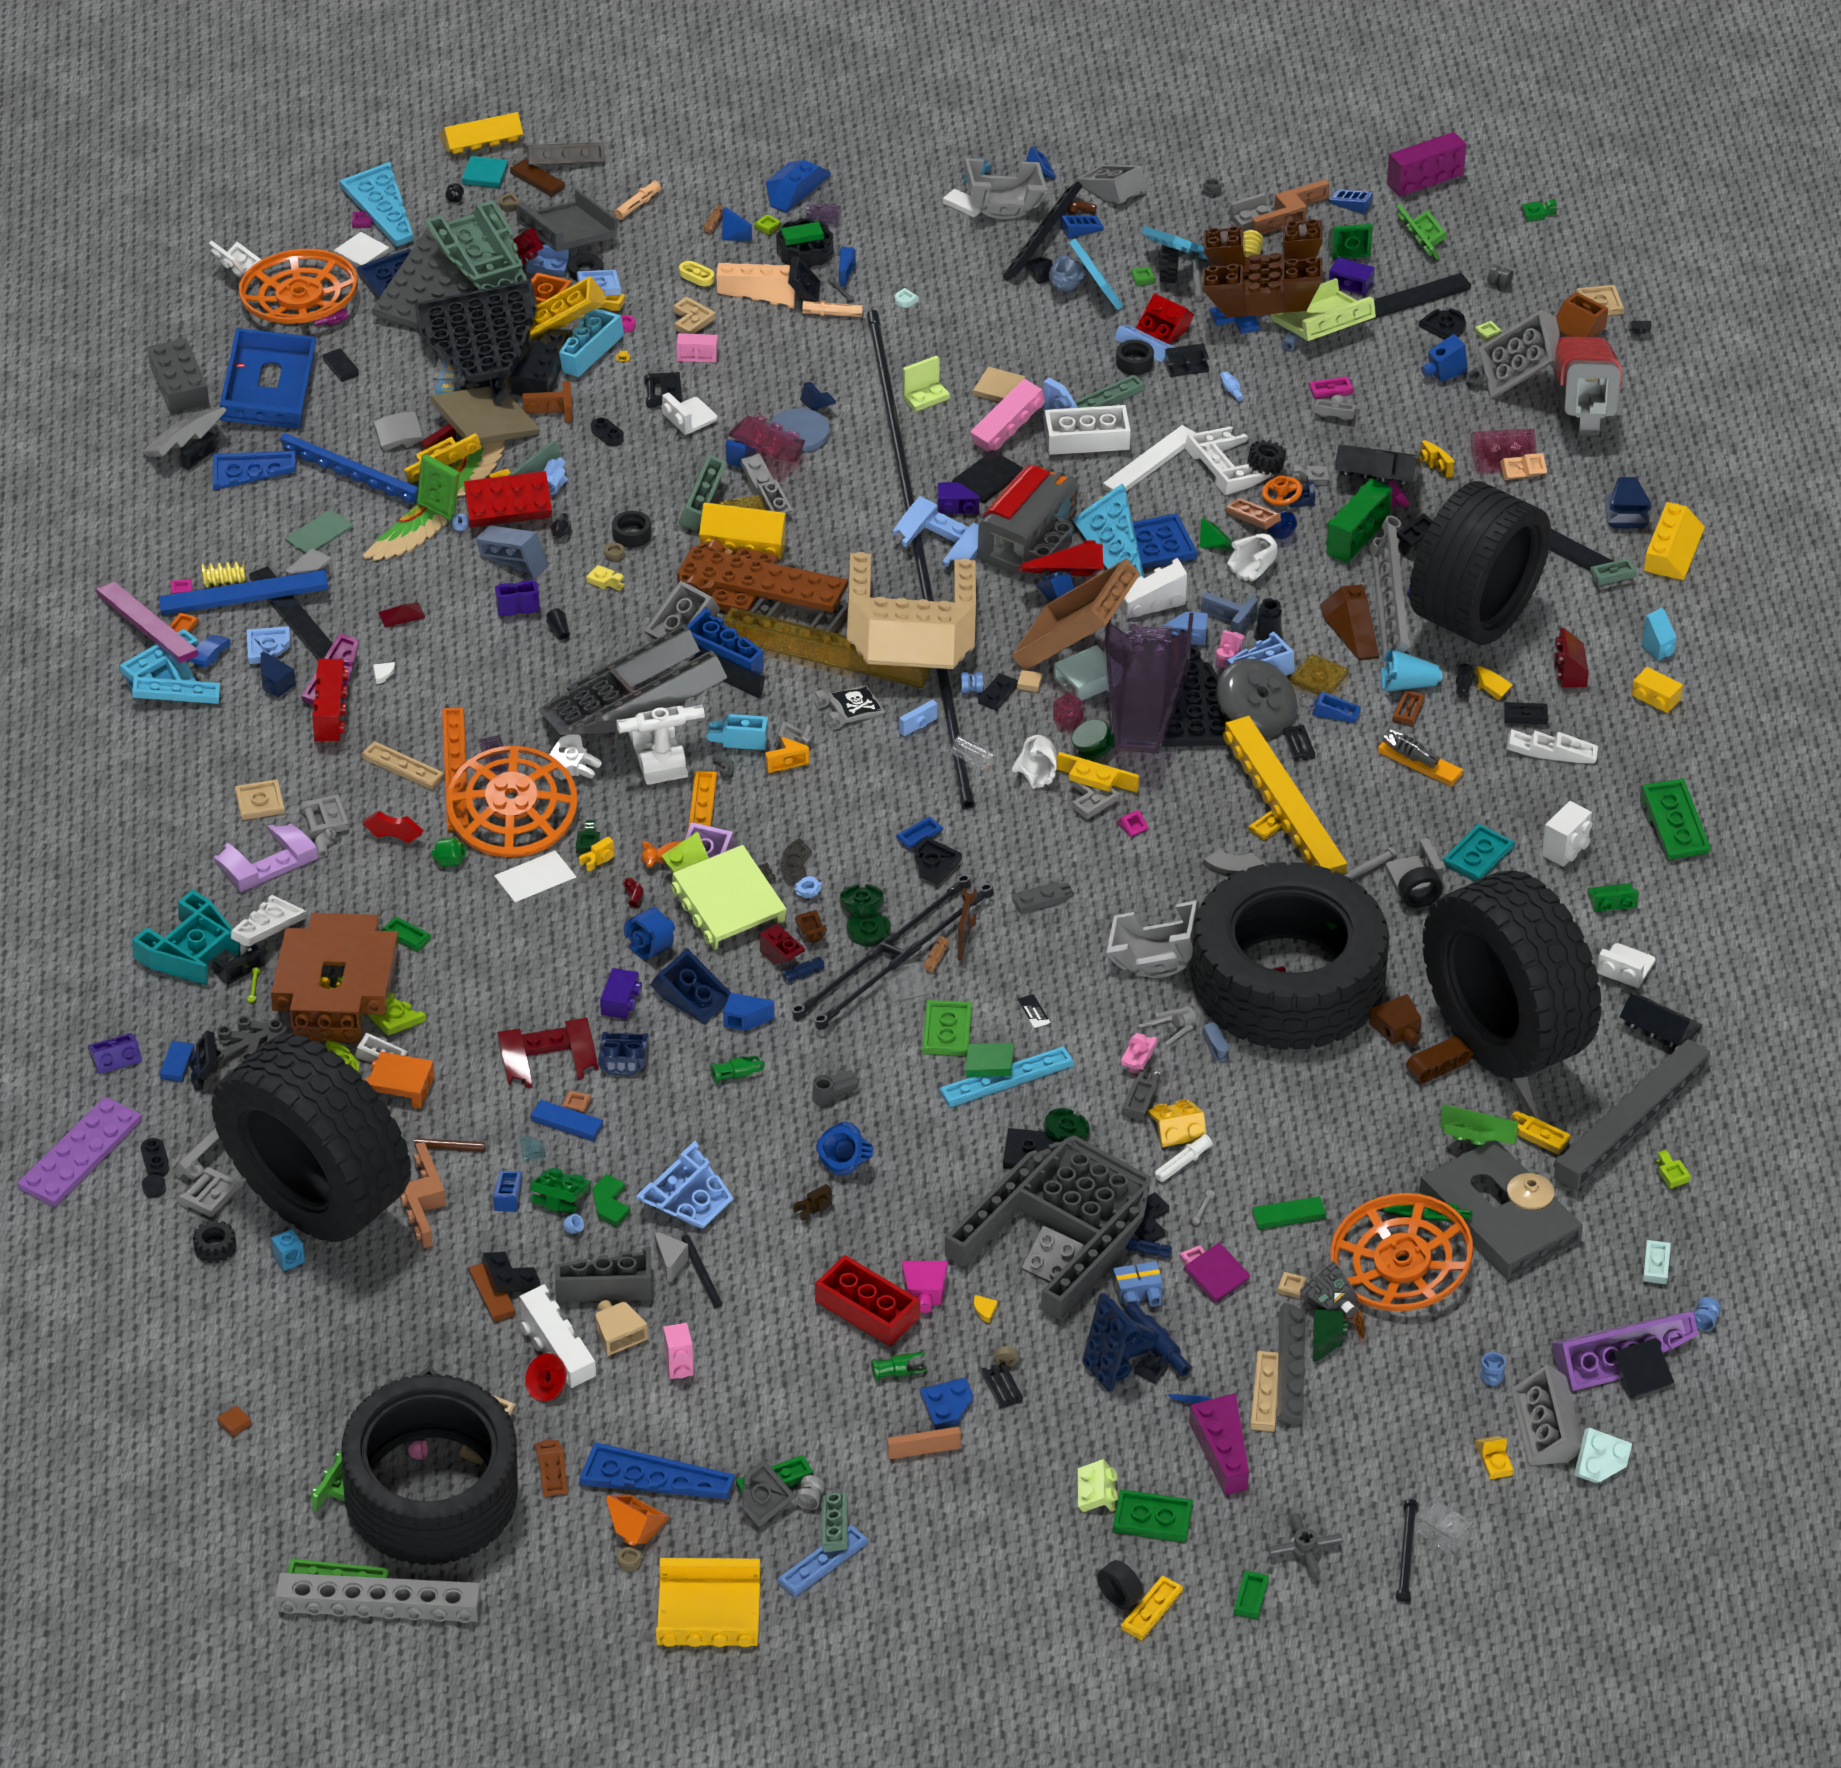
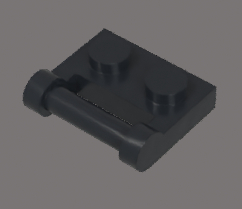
M680 372L652 373L644 376V384L647 386L646 406L648 408L662 405V395L668 392L682 403ZM656 383H660L661 395H655Z

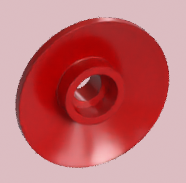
M544 1353L537 1356L530 1363L525 1375V1385L531 1397L538 1401L546 1402L553 1400L562 1392L567 1379V1370L563 1360L557 1355Z

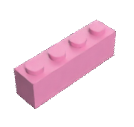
M1023 379L970 431L973 443L988 453L992 450L1000 449L1003 443L1010 436H1013L1017 429L1043 406L1045 398L1042 389Z

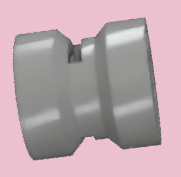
M812 1475L803 1477L800 1483V1490L795 1497L797 1505L804 1509H817L821 1501L820 1496L825 1489L824 1481Z

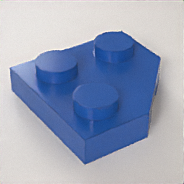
M966 1377L920 1389L921 1399L934 1430L957 1425L967 1407H970L973 1402V1393Z

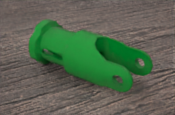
M758 1056L737 1057L721 1064L711 1063L710 1071L714 1083H719L723 1079L731 1077L733 1079L742 1078L762 1071L765 1064Z
M925 1352L891 1356V1359L880 1361L872 1359L871 1369L874 1380L878 1381L879 1378L894 1376L896 1378L926 1372L927 1368L912 1370L906 1368L907 1362L910 1359L926 1355Z

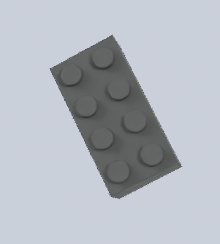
M186 338L147 347L149 365L170 413L209 404L207 384Z

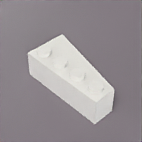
M543 1284L519 1296L521 1311L520 1329L525 1336L529 1335L537 1351L541 1350L543 1354L551 1353L557 1355L563 1360L567 1370L566 1383L570 1388H573L596 1376L595 1360L580 1337L575 1338L574 1330L568 1319L562 1320L559 1305L555 1300L550 1302L547 1297L549 1290Z

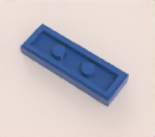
M543 1100L539 1101L530 1115L531 1121L594 1141L603 1127L602 1119Z

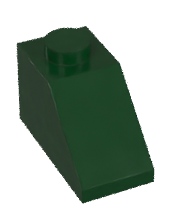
M1314 1311L1313 1361H1319L1342 1345V1337L1347 1335L1348 1321H1343V1311Z

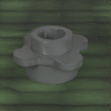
M1481 369L1471 370L1466 378V383L1471 385L1470 388L1472 390L1478 389V387H1481L1488 381V377L1483 375Z

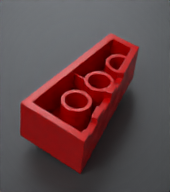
M318 659L313 703L314 711L312 713L314 741H340L341 733H345V720H342V716H346V703H343V698H347V685H344V681H348V668H344V659Z

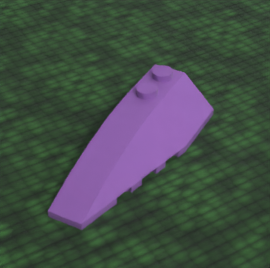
M1689 1311L1553 1342L1552 1348L1556 1367L1559 1372L1566 1375L1570 1390L1575 1391L1621 1378L1611 1355L1614 1351L1657 1338L1662 1353L1697 1336L1698 1330L1694 1312Z

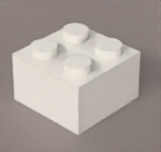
M1569 801L1545 824L1542 856L1563 867L1569 861H1574L1578 852L1582 849L1585 850L1590 843L1589 832L1592 827V812Z

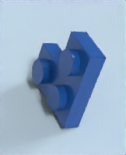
M1218 307L1209 309V314L1215 325L1235 322L1241 334L1260 330V324L1255 315L1227 318Z

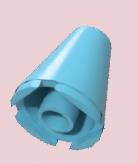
M1394 649L1386 651L1383 661H1386V666L1381 668V685L1385 691L1392 692L1432 687L1441 682L1442 670H1439L1438 665Z

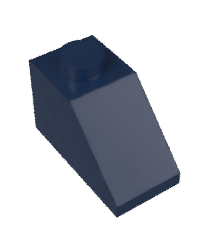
M264 651L260 653L262 687L266 693L280 697L296 685L295 671Z

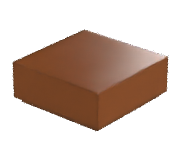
M237 1405L217 1417V1423L231 1437L252 1425L251 1419Z

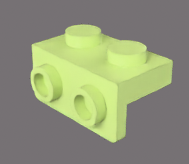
M1104 1459L1078 1468V1507L1082 1512L1105 1505L1111 1512L1116 1510V1500H1118L1116 1491L1117 1473Z

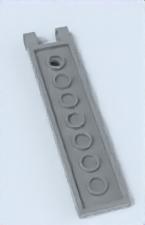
M1394 516L1386 517L1382 524L1383 538H1374L1369 547L1372 553L1383 658L1388 649L1404 653L1410 647V640L1408 639L1409 626L1406 623L1407 610H1405V596L1403 595L1404 582L1401 577L1402 567H1400L1401 554L1398 550L1399 539L1397 538V531L1401 526V522Z

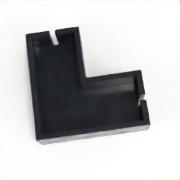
M1338 445L1335 470H1339L1340 475L1351 476L1355 472L1360 473L1359 477L1371 479L1374 476L1377 477L1376 481L1390 482L1395 479L1397 484L1411 485L1419 480L1422 456Z

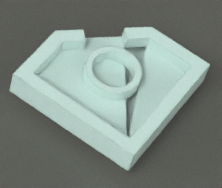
M1586 1428L1574 1475L1594 1483L1603 1481L1627 1467L1632 1443L1592 1428Z

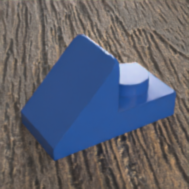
M727 439L726 462L742 468L740 464L741 459L749 457V453H756L758 445L739 439Z

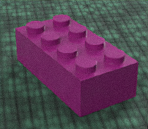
M1451 132L1390 153L1387 185L1398 196H1402L1463 175L1467 144L1455 132Z

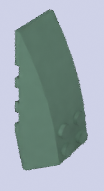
M494 200L477 204L472 215L447 222L443 215L425 220V224L442 252L479 290L527 281L526 274L522 270V261L517 254V245L513 241L512 229Z

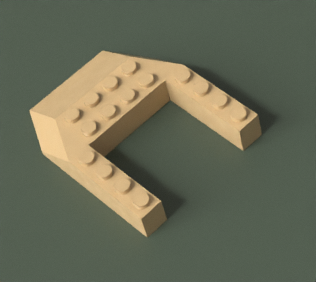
M864 552L850 553L847 641L856 646V651L859 655L863 656L867 664L954 669L958 662L965 658V653L974 649L976 616L975 560L966 558L955 559L952 603L948 601H928L925 599L870 598L871 554Z

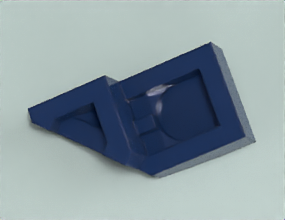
M812 382L804 383L800 400L811 410L827 408L830 405L836 404V400L828 392L821 393Z

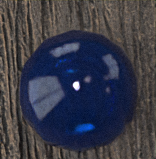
M1284 511L1279 513L1281 521L1266 530L1268 534L1278 540L1292 535L1297 528V518L1293 512Z

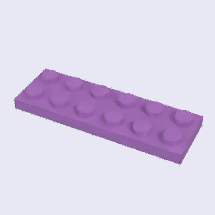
M104 1097L17 1183L18 1189L56 1207L142 1121V1114Z

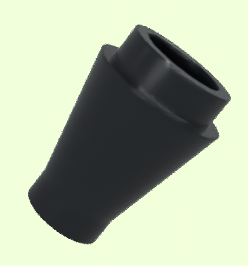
M559 608L550 610L546 615L547 624L560 640L568 638L570 632L566 613Z

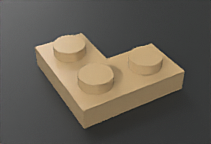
M687 296L673 305V312L682 317L674 323V329L682 334H695L716 319V312Z

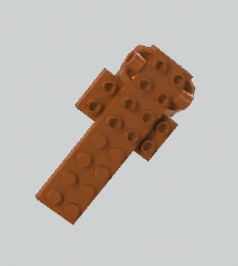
M710 540L709 543H702L696 547L692 546L677 572L678 583L683 581L711 596L721 608L720 610L747 616L758 597L834 612L848 587V579L778 565V555L740 547L734 555L731 549L726 548L718 540Z

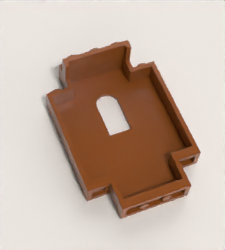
M311 913L308 929L286 928L271 990L272 1011H290L291 1028H293V1035L304 1036L311 1041L318 1042L330 1040L334 1042L360 1043L363 1039V1014H386L399 951L398 931H379V915ZM324 965L345 966L342 983L339 987L326 989L319 985Z

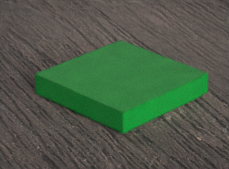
M1014 1043L969 1044L965 1067L966 1077L1011 1076L1015 1051Z

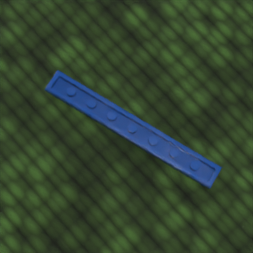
M326 570L159 596L161 615L164 616L328 590Z

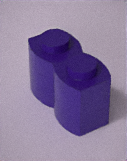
M528 580L517 584L504 583L495 586L496 607L499 616L534 613L540 610L537 581Z

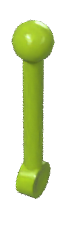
M258 967L252 969L251 993L247 997V1002L250 1004L256 1002L255 990L257 976L260 974Z

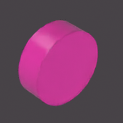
M622 315L623 331L630 332L636 327L634 317Z

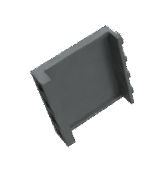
M578 189L575 190V201L548 208L533 210L524 202L517 204V222L526 229L533 227L538 238L556 252L617 237L619 226L617 218Z

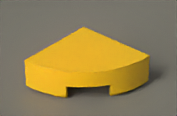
M975 1295V1311L981 1320L990 1323L998 1307V1301Z

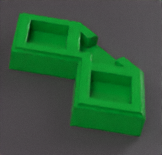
M605 1174L592 1188L597 1217L617 1228L631 1213L630 1207L615 1200L625 1190V1183Z

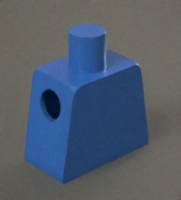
M1453 334L1429 350V363L1421 367L1422 374L1425 377L1433 374L1441 382L1467 373L1466 346Z

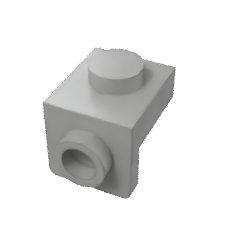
M783 721L778 729L775 740L781 743V737L807 745L811 738L809 734L811 726L807 724L802 731Z

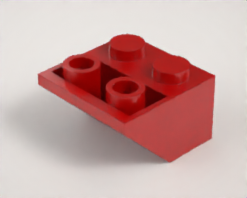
M1154 293L1136 329L1170 344L1186 332L1195 314L1187 308Z

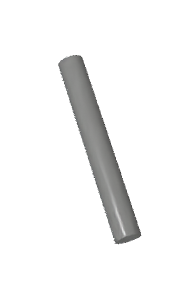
M1193 259L1191 264L1195 300L1202 301L1199 260Z

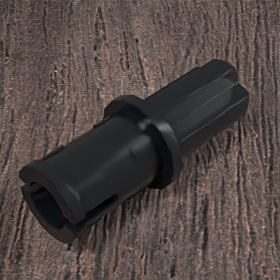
M1469 664L1460 665L1459 675L1456 678V694L1459 695V698L1468 696L1469 688L1473 682L1471 678L1473 668Z

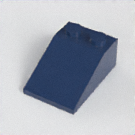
M688 948L659 972L650 984L665 1001L703 1024L726 1005L731 993Z

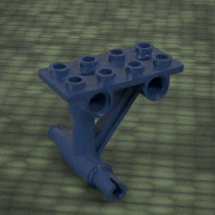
M1105 1293L1099 1294L1082 1362L1097 1378L1099 1384L1103 1385L1108 1392L1114 1390L1115 1382L1125 1379L1131 1373L1132 1366L1128 1362L1129 1358L1146 1353L1147 1351L1154 1350L1162 1360L1171 1364L1181 1377L1191 1371V1364L1181 1355L1180 1347L1172 1340L1168 1331L1162 1328L1152 1316L1146 1315L1136 1302L1127 1305L1126 1311H1123Z

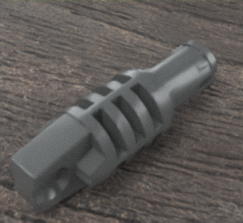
M1389 729L1383 737L1384 743L1412 761L1419 760L1434 769L1440 760L1439 756L1429 752L1422 743H1418V741L1413 740V738L1408 737L1406 734Z

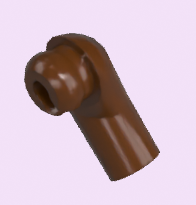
M1072 201L1069 205L1068 213L1076 215L1078 210L1095 214L1097 205L1084 201Z

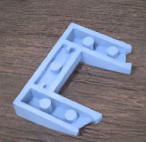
M921 496L911 505L893 530V535H897L900 532L905 537L901 542L904 547H907L924 528L955 542L956 544L942 562L944 567H948L950 561H955V559L966 558L974 560L978 555L979 525L973 522L970 527H967L937 512L938 505Z

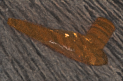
M1358 1309L1357 1313L1348 1319H1354L1357 1331L1363 1339L1365 1337V1323L1363 1313Z

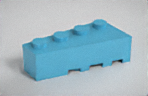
M593 309L580 319V325L572 331L573 336L567 339L559 352L562 372L576 377L581 376L624 336L621 315Z

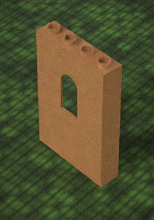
M1126 558L1046 604L1011 655L1012 658L1024 670H1028L1106 626L1139 577L1140 572Z

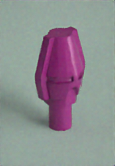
M342 308L325 318L315 320V326L340 323L349 317L347 308Z

